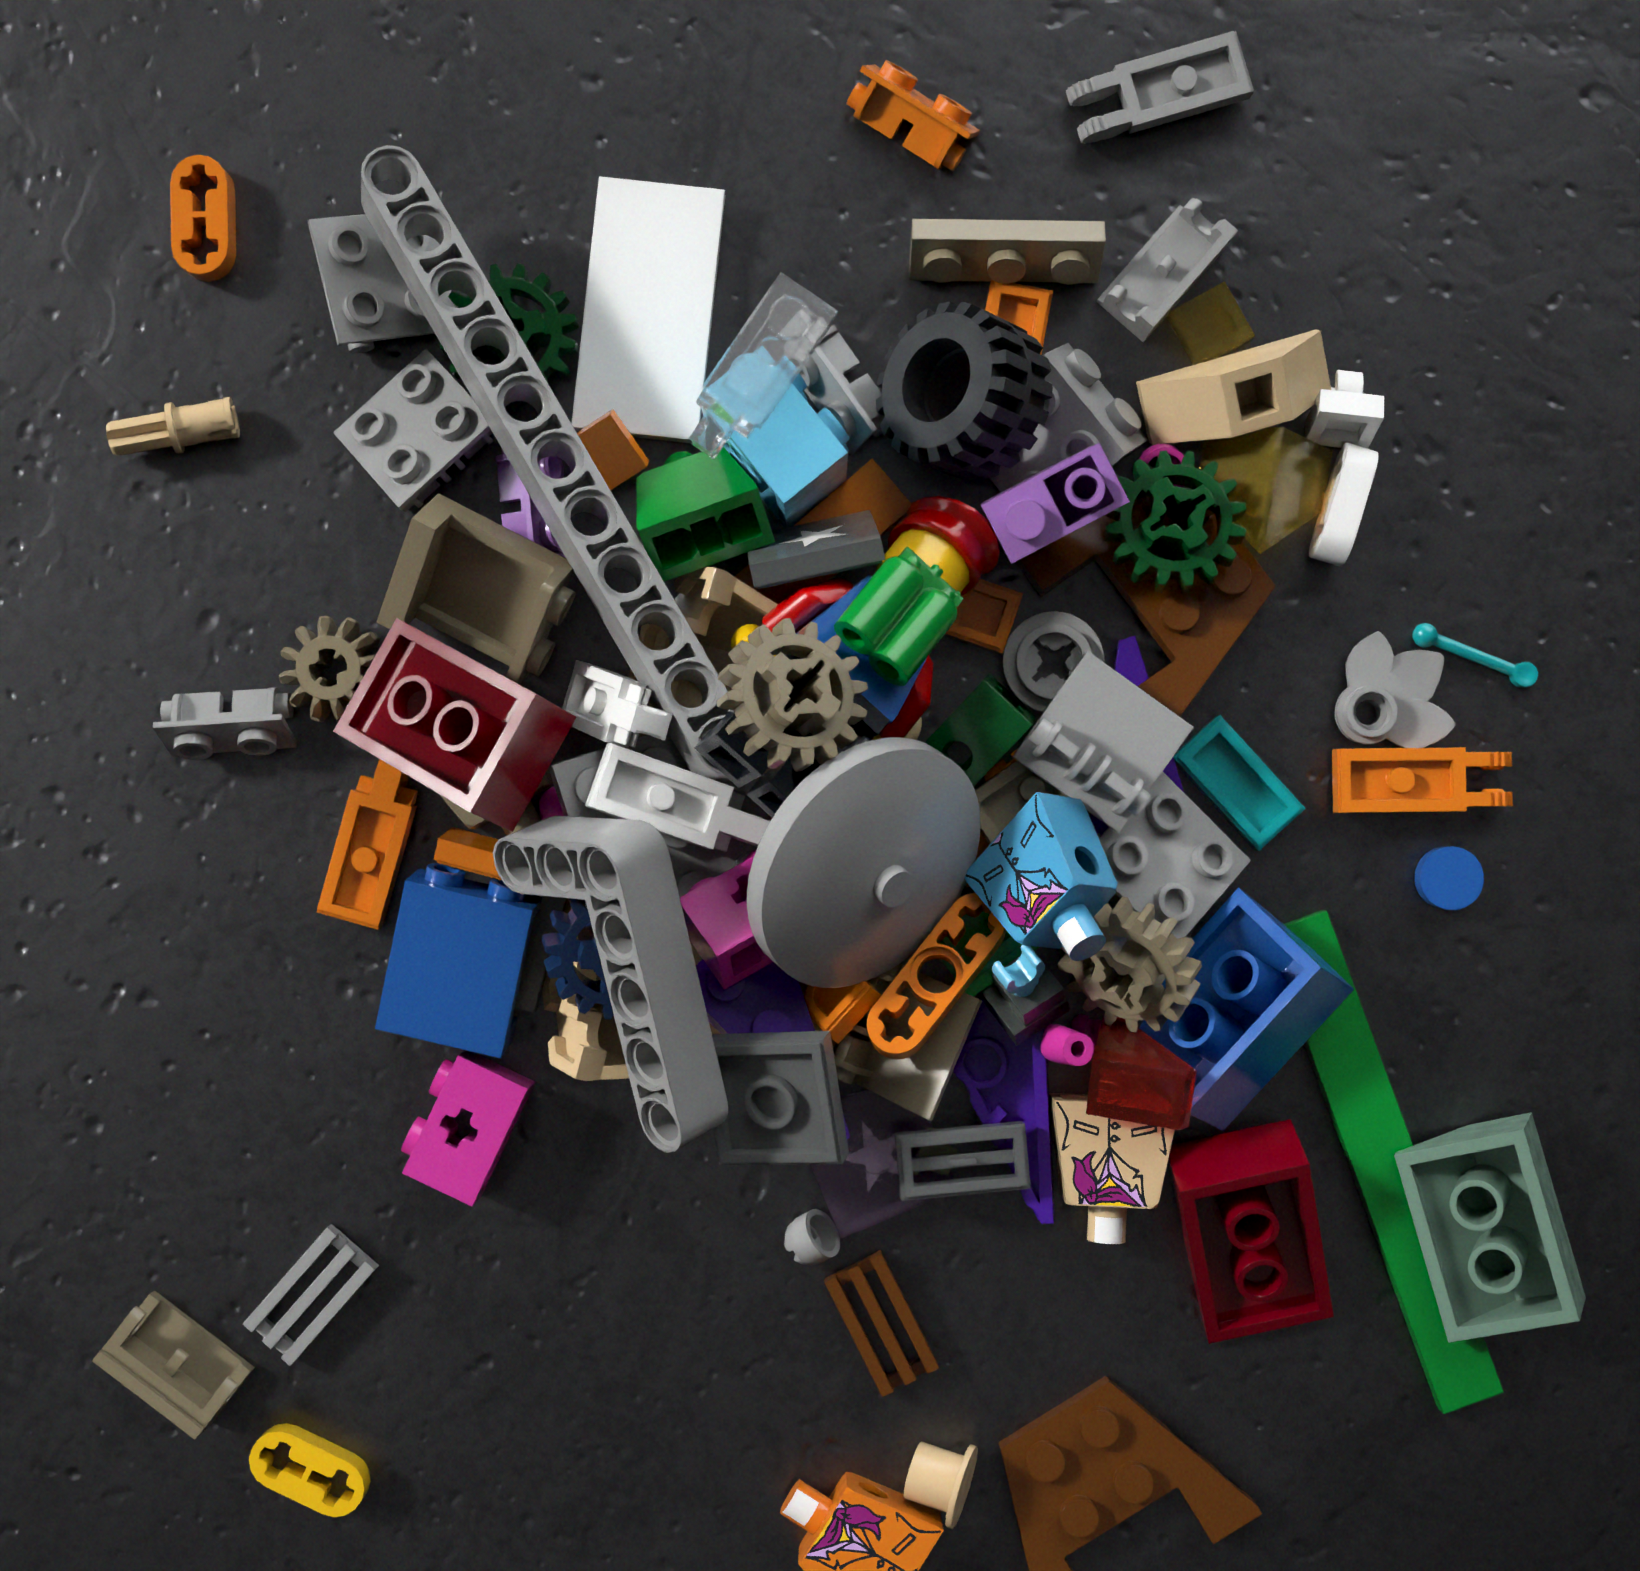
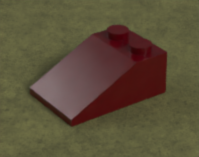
M396 618L333 732L470 813L513 832L577 717Z
M1291 1119L1171 1145L1168 1167L1208 1343L1334 1317L1310 1163Z

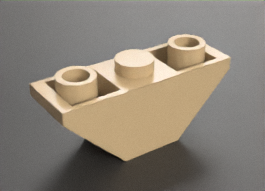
M1317 329L1136 382L1148 441L1152 445L1232 438L1294 420L1315 405V399L1320 389L1331 390L1321 331Z

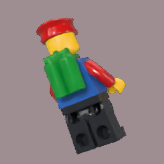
M943 496L924 497L912 502L907 510L908 516L890 532L885 560H882V563L877 565L876 573L873 576L867 575L854 585L848 580L836 578L799 588L762 617V623L771 632L773 627L785 618L791 619L796 634L811 621L815 622L818 625L817 640L825 643L837 634L841 638L840 646L836 651L840 659L856 656L859 660L854 669L849 671L851 680L866 682L868 690L854 698L853 703L866 709L867 715L857 724L850 725L857 734V738L843 749L837 747L838 754L853 746L871 740L891 737L904 738L930 706L934 664L929 654L956 621L957 607L964 599L962 595L969 593L978 584L981 575L990 573L998 563L1000 547L997 535L989 521L975 508L959 500ZM746 624L738 628L731 638V648L733 649L742 640L749 643L747 636L759 626L756 624ZM784 654V655L787 656L790 660H792V659H802V658L797 657V656ZM800 679L792 685V692L789 694L791 699L785 705L784 711L793 706V699L797 695L795 690L801 684ZM730 710L694 748L738 788L759 778L746 795L773 818L791 792L821 764L814 759L811 766L803 771L795 772L789 756L783 764L775 769L770 768L765 773L769 768L767 764L768 751L760 748L755 753L747 756L743 751L749 739L748 735L744 731L728 735L725 730L730 722L736 718L734 710ZM796 730L783 731V733L791 736L803 737Z

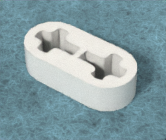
M1347 442L1342 446L1334 463L1309 548V557L1341 567L1346 562L1353 547L1378 463L1377 451Z

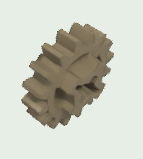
M790 618L782 619L773 627L772 632L764 624L757 627L747 636L749 643L742 640L728 653L735 664H729L718 675V680L732 687V690L717 700V707L725 710H734L736 716L725 730L728 735L737 734L742 731L748 735L749 739L743 751L747 756L755 753L760 748L767 750V764L769 768H777L789 756L795 772L803 771L811 766L814 759L822 765L827 760H831L839 755L837 747L843 749L857 738V734L850 725L857 724L867 715L866 709L853 703L854 698L868 690L866 682L851 680L849 671L854 669L859 660L856 656L846 657L841 660L836 654L841 638L836 634L825 643L817 640L818 625L812 621L802 628L798 634L795 633V628ZM784 654L797 656V657H800V658H802V659H792V660H790V659H789L787 656H785ZM800 679L801 684L795 690L797 695L793 699V706L784 711L785 705L791 699L789 694L792 692V685ZM796 730L803 737L791 736L783 733V731Z
M1121 897L1114 909L1106 903L1093 917L1106 938L1103 948L1087 959L1073 961L1064 947H1061L1060 949L1065 954L1058 963V969L1073 974L1066 988L1068 992L1077 993L1083 991L1087 999L1084 1001L1082 1008L1086 1012L1099 1007L1105 1011V1024L1111 1026L1117 1017L1125 1019L1129 1031L1135 1033L1145 1020L1156 1032L1162 1029L1167 1019L1176 1023L1187 1006H1189L1200 987V983L1195 980V977L1200 971L1202 963L1200 960L1186 957L1194 945V941L1192 938H1176L1172 932L1178 922L1176 919L1171 917L1160 923L1154 919L1155 908L1150 903H1147L1141 912L1133 911L1128 897ZM1165 978H1166V988H1164L1163 985H1162V983H1163V981L1165 980Z

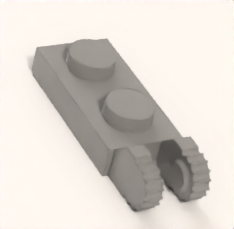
M1236 31L1115 65L1113 71L1078 81V83L1072 84L1071 87L1065 90L1070 106L1073 105V107L1104 100L1116 92L1118 94L1122 110L1104 114L1103 116L1092 117L1077 127L1080 141L1084 144L1109 139L1126 130L1131 134L1248 100L1254 93Z

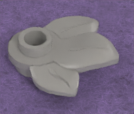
M1379 631L1362 639L1353 647L1345 664L1348 687L1340 694L1335 705V720L1339 730L1349 740L1359 744H1374L1387 739L1402 748H1423L1447 736L1455 727L1454 720L1439 706L1429 702L1440 681L1444 656L1439 652L1429 650H1411L1394 656L1389 642ZM1362 701L1369 702L1375 709V718L1369 725L1361 723L1356 716V708Z

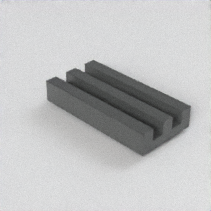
M1022 1121L894 1133L897 1149V1172L899 1173V1197L902 1201L1031 1188L1025 1123ZM1009 1138H1012L1013 1148L911 1157V1148ZM1012 1162H1014L1015 1173L919 1183H914L913 1172Z

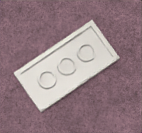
M599 176L571 423L575 431H580L614 409L633 437L698 444L702 408L698 397L704 393L726 197L725 190Z

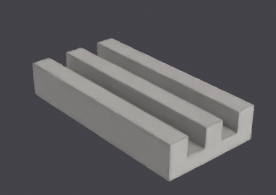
M330 1224L243 1322V1325L249 1331L253 1332L256 1330L264 1337L262 1342L270 1349L275 1347L283 1354L281 1359L291 1366L379 1265L333 1224ZM330 1244L336 1247L340 1252L277 1324L272 1323L267 1318L272 1310ZM348 1261L353 1262L359 1269L294 1342L285 1333Z

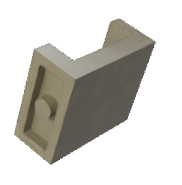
M438 493L411 519L376 623L391 629L396 618L407 624L416 618L510 666L506 678L520 685L529 673L538 677L553 653L555 642L547 639L553 624L559 626L573 603L576 592L567 588L573 574V569L566 558Z

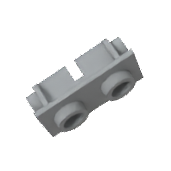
M823 319L814 322L807 328L804 324L800 325L779 355H784L800 373L807 384V388L804 391L819 411L824 407L827 408L842 425L850 438L845 444L849 449L848 453L852 456L872 434L874 437H877L883 433L880 424L885 416L878 414L876 410V399L882 393L868 373L851 383L845 378L844 375L855 369L860 362L844 341L835 325L828 327Z
M277 687L233 691L232 712H223L224 697L221 692L174 694L171 701H162L160 714L162 722H153L154 731L171 756L177 755L185 759L201 760L212 756L213 753L237 751L249 755L262 756L269 755L275 752L276 749L297 748V741L284 719L293 717L294 707L289 702L291 693H280Z

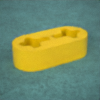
M289 1423L277 1424L266 1430L253 1445L249 1456L250 1470L258 1482L287 1498L330 1517L345 1516L354 1511L367 1494L371 1481L369 1468L358 1455L308 1430ZM281 1442L287 1443L291 1446L288 1457L306 1468L291 1462L282 1470L275 1468L272 1465L275 1455L268 1451L267 1448L274 1450ZM338 1470L345 1471L349 1474L346 1485L353 1489L354 1492L345 1490L339 1498L329 1493L332 1483L328 1479L314 1473V1471L331 1478Z

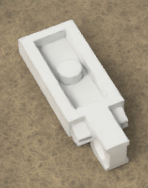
M576 660L562 709L577 717L571 727L604 742L628 748L629 746H636L639 733L665 740L672 714L647 706L652 690L646 688V684L600 666Z
M612 743L606 744L585 807L619 819L648 822L662 834L707 850L717 849L723 852L727 851L731 839L758 847L770 823L769 820L741 811L745 796L734 792V787Z

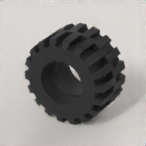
M950 301L940 303L936 312L927 308L917 315V324L915 326L906 324L899 332V343L896 348L890 346L884 358L888 361L885 372H879L877 387L882 388V395L876 399V410L878 414L885 416L880 424L884 436L893 439L891 446L898 453L907 456L908 459L964 480L976 481L978 476L986 479L998 476L1000 466L1011 469L1020 461L1019 452L1022 448L1030 450L1038 439L1033 434L1038 424L1045 426L1049 414L1043 408L1045 400L1052 398L1053 384L1045 381V377L1051 372L1048 358L1040 355L1043 347L1036 338L1027 334L1028 331L973 304L961 301L957 305ZM970 378L967 391L962 401L958 405L960 393L965 383Z

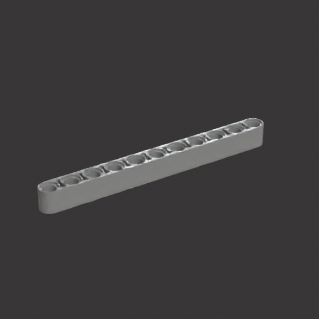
M387 145L374 149L366 156L362 163L361 204L364 213L636 679L646 684V688L652 690L649 698L650 703L654 708L672 714L668 734L689 770L721 783L731 781L694 748L710 729L714 728L730 711L717 707V700L728 692L726 687L718 680L715 668L419 162L410 152L401 147ZM388 179L396 180L402 183L406 190L400 194L390 195L379 191L375 185L380 181ZM428 235L434 238L440 246L427 252L419 251L411 247L407 241L413 236ZM458 290L467 294L473 302L463 308H454L445 304L439 296L446 291ZM484 345L493 346L504 354L505 360L495 365L484 364L476 359L472 351ZM524 401L536 409L538 417L528 422L517 421L506 412L505 406L511 402ZM549 456L558 457L568 464L571 474L561 479L551 478L540 470L537 462ZM581 512L591 513L600 519L604 531L595 536L584 535L574 528L570 518ZM622 568L630 572L635 578L637 589L629 593H618L606 583L604 573L609 569ZM645 624H655L661 627L668 635L669 647L660 651L645 647L637 634L638 628ZM678 680H688L694 683L700 689L702 705L695 708H686L678 704L673 698L671 683Z

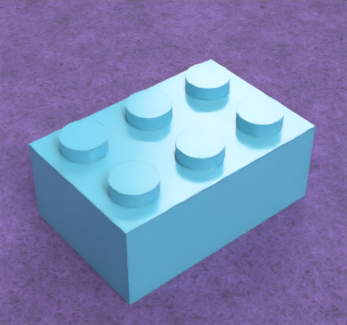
M762 346L698 398L709 435L719 447H724L756 483L762 501L782 526L786 528L794 526L846 481L849 449L845 443L850 438L839 421L827 408L824 407L816 413L807 402L808 398L803 392L807 388V384L793 364L784 355L774 361Z

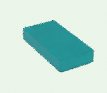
M1216 715L1173 756L1177 767L1254 851L1261 850L1306 809L1221 715Z

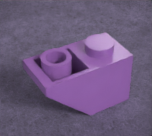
M1097 443L983 501L981 507L1012 564L1130 501L1100 443Z

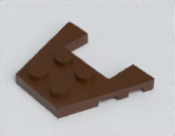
M1143 503L1134 505L1132 509L1133 530L1139 528L1140 523L1148 518L1142 509ZM1166 513L1161 527L1163 525L1168 527L1172 524H1177L1183 531L1189 517L1172 520ZM1215 514L1210 516L1208 522L1202 526L1208 535L1206 542L1209 546L1214 542L1217 533ZM1105 515L1016 561L1041 597L1092 561H1096L1172 662L1137 687L1179 717L1191 704L1205 682L1276 587L1242 542L1237 545H1229L1237 553L1229 568L1214 562L1218 575L1210 585L1201 580L1197 574L1194 576L1193 585L1189 593L1183 594L1177 580L1171 579L1168 580L1162 593L1155 592V576L1147 573L1142 580L1134 583L1131 581L1135 564L1131 560L1119 565H1115L1113 562L1114 553L1121 543L1104 541L1105 527L1113 522H1117ZM1154 554L1163 559L1177 561L1175 557Z
M1104 1376L999 1442L1029 1571H1074L1066 1559L1067 1555L1175 1488L1181 1491L1213 1544L1262 1515L1254 1500L1247 1493L1237 1488L1218 1472L1216 1467L1181 1441L1166 1425L1107 1376Z

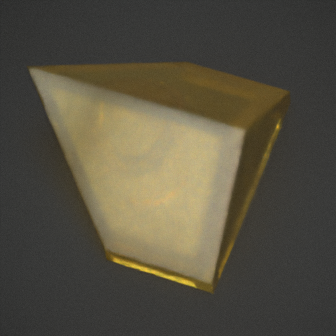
M1266 427L1232 438L1205 440L1199 469L1203 470L1207 464L1214 460L1219 464L1214 476L1218 483L1235 479L1237 486L1229 497V502H1244L1247 509L1241 519L1232 523L1247 529L1244 538L1261 554L1321 513L1333 450L1284 427Z

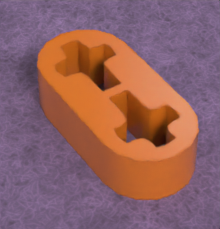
M189 156L177 164L172 172L170 181L171 248L174 259L184 271L197 280L211 282L223 278L235 264V187L232 178L219 162L209 156ZM201 174H206L217 184V189L206 191L205 211H201L200 200L189 190L190 186L200 184ZM202 226H206L207 238L218 247V252L207 254L206 264H201L190 253L191 248L201 246Z

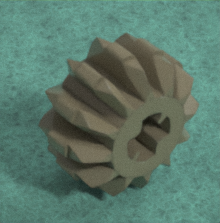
M321 616L317 624L318 637L307 627L300 626L295 630L297 639L304 645L301 651L291 647H284L281 650L283 658L296 662V669L282 672L279 674V680L281 684L285 685L300 684L289 699L293 707L302 708L311 703L310 718L312 720L324 722L332 710L333 716L338 722L376 654L368 655L378 646L380 637L371 631L358 637L360 631L359 621L347 617L337 630L333 618ZM332 656L347 663V671L337 674V685H335V681L323 677V669L333 666Z

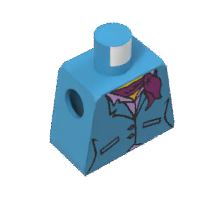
M1036 792L969 867L965 880L1015 941L1026 946L1057 949L1064 947L1071 960L1081 961L1095 955L1105 945L1106 938L1093 917L1116 894L1117 881L1081 799Z

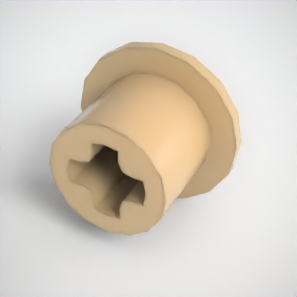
M921 1441L915 1451L907 1474L903 1497L947 1513L945 1525L947 1528L953 1529L959 1520L970 1489L977 1461V1446L970 1444L963 1456Z

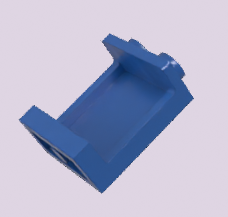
M437 863L428 864L426 869L416 870L404 883L375 1029L502 1058L513 1041L517 1017H513L533 921L540 911L542 897L514 892L499 879H490L489 884L464 879L466 872L462 869Z

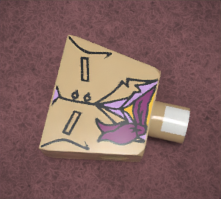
M1049 1093L1051 1130L1060 1196L1068 1205L1088 1206V1241L1103 1244L1125 1243L1127 1208L1154 1209L1159 1204L1178 1116V1105L1168 1098Z

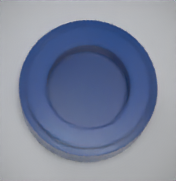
M1443 846L1430 850L1420 859L1415 869L1414 879L1416 889L1426 903L1439 909L1458 910L1469 906L1478 898L1484 884V873L1480 862L1471 852L1460 847Z

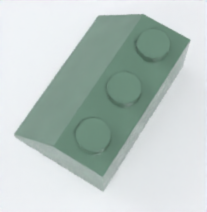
M1532 1112L1470 1124L1395 1153L1394 1157L1448 1343L1580 1321L1586 1297Z

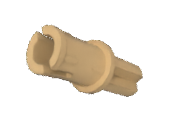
M224 397L223 399L212 400L206 403L175 407L172 402L165 403L164 412L110 421L106 424V435L114 455H127L173 446L174 451L178 454L184 453L185 446L213 440L239 438L240 428L232 398Z

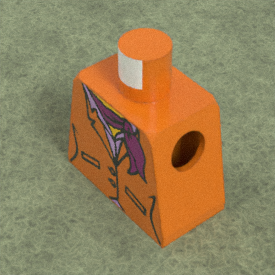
M845 1472L829 1497L799 1479L790 1490L780 1510L782 1516L807 1531L799 1546L798 1564L803 1571H919L944 1531L941 1512L907 1500L903 1497V1493L852 1472Z

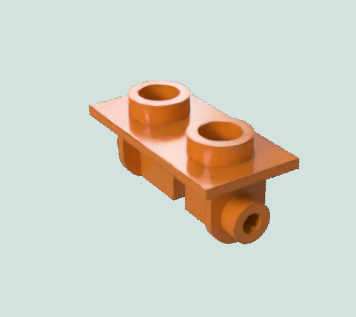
M885 60L881 68L875 64L862 65L860 72L872 80L868 87L858 82L847 100L846 105L855 110L854 117L890 139H894L904 119L913 124V127L902 146L938 170L945 166L954 171L966 152L964 147L957 144L961 136L970 139L978 136L980 132L979 129L967 122L972 113L945 95L939 94L934 102L914 89L918 79L888 60Z

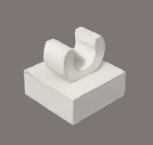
M1337 370L1335 373V388L1331 387V390L1320 389L1315 399V405L1312 406L1305 420L1304 444L1342 448L1345 442L1368 449L1384 419V396L1362 394V372Z

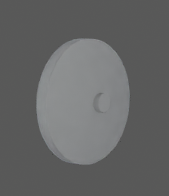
M891 737L871 740L853 746L839 753V755L831 760H827L809 774L791 792L773 816L759 842L751 865L747 886L748 920L755 940L762 951L792 978L807 985L821 988L846 987L868 981L891 970L916 952L952 904L960 898L967 884L965 875L969 867L975 862L981 828L980 809L974 787L965 772L951 759L924 742L910 738Z

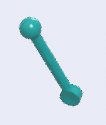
M1421 623L1413 630L1412 638L1419 647L1427 648L1433 645L1509 676L1511 683L1516 687L1531 686L1538 678L1537 668L1532 663L1521 662L1512 664L1442 636L1429 623Z

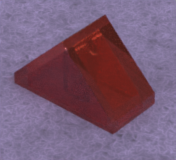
M1103 1016L1092 1058L1086 1114L1174 1130L1187 1128L1190 1122L1197 1070L1141 1029H1138L1136 1033L1130 1032L1125 1019L1117 1017L1116 1021L1109 1026L1105 1024Z

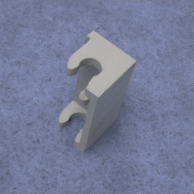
M1190 199L1184 207L1179 205L1096 301L1143 343L1221 255L1238 231L1226 219L1218 221L1215 225L1209 222L1200 212L1203 208V203L1199 199Z

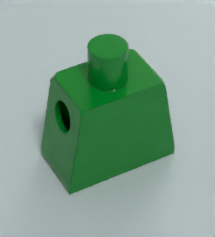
M713 447L696 454L686 451L676 452L667 458L663 466L643 472L637 477L636 526L645 551L664 582L775 542L756 483L724 447Z

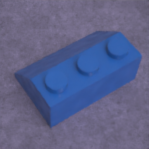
M1239 887L1192 938L1194 945L1186 957L1200 960L1202 963V967L1195 977V980L1200 983V987L1180 1019L1176 1023L1167 1019L1162 1029L1156 1032L1145 1020L1136 1033L1130 1032L1123 1018H1120L1111 1028L1188 1114L1222 1131L1226 1129L1354 990L1310 946ZM1166 978L1162 983L1164 988H1166Z

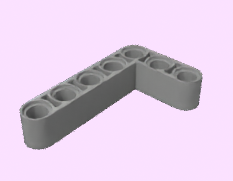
M552 816L500 838L494 845V865L504 884L512 891L520 894L582 899L586 901L640 1123L650 1142L666 1153L675 1152L722 1124L728 1115V1101L669 851L660 832L653 825L642 820Z

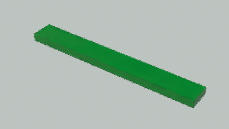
M1320 910L1287 922L1284 925L1310 946L1354 988L1348 997L1304 1043L1436 1406L1438 1410L1446 1414L1501 1394L1503 1389L1484 1337L1448 1343L1394 1157L1396 1152L1411 1147L1413 1144L1327 911Z

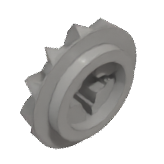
M1058 611L1043 612L1023 621L1010 635L1004 648L1003 675L1014 697L1034 710L1044 712L1066 680L1064 678L1060 679L1054 673L1046 678L1041 677L1036 682L1032 679L1038 672L1037 668L1043 662L1038 654L1039 650L1033 642L1036 641L1041 648L1045 646L1050 652H1055L1060 647L1064 649L1070 643L1074 646L1068 653L1069 657L1063 663L1064 669L1068 672L1067 677L1071 675L1087 651L1103 662L1104 652L1096 633L1080 618Z

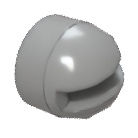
M812 1209L795 1218L787 1226L784 1247L788 1252L794 1251V1261L802 1265L812 1266L820 1264L838 1254L840 1237L831 1218L819 1209Z

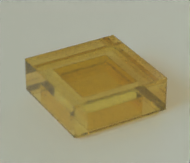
M1225 281L1176 307L1166 316L1193 365L1223 357L1249 343L1255 337Z

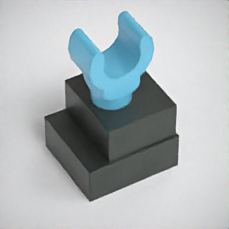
M1021 945L1020 947L1022 951L1021 956L1007 965L1003 966L1000 961H996L993 964L992 979L994 984L981 992L984 1004L1016 1046L1070 1011L1064 988L1031 946Z

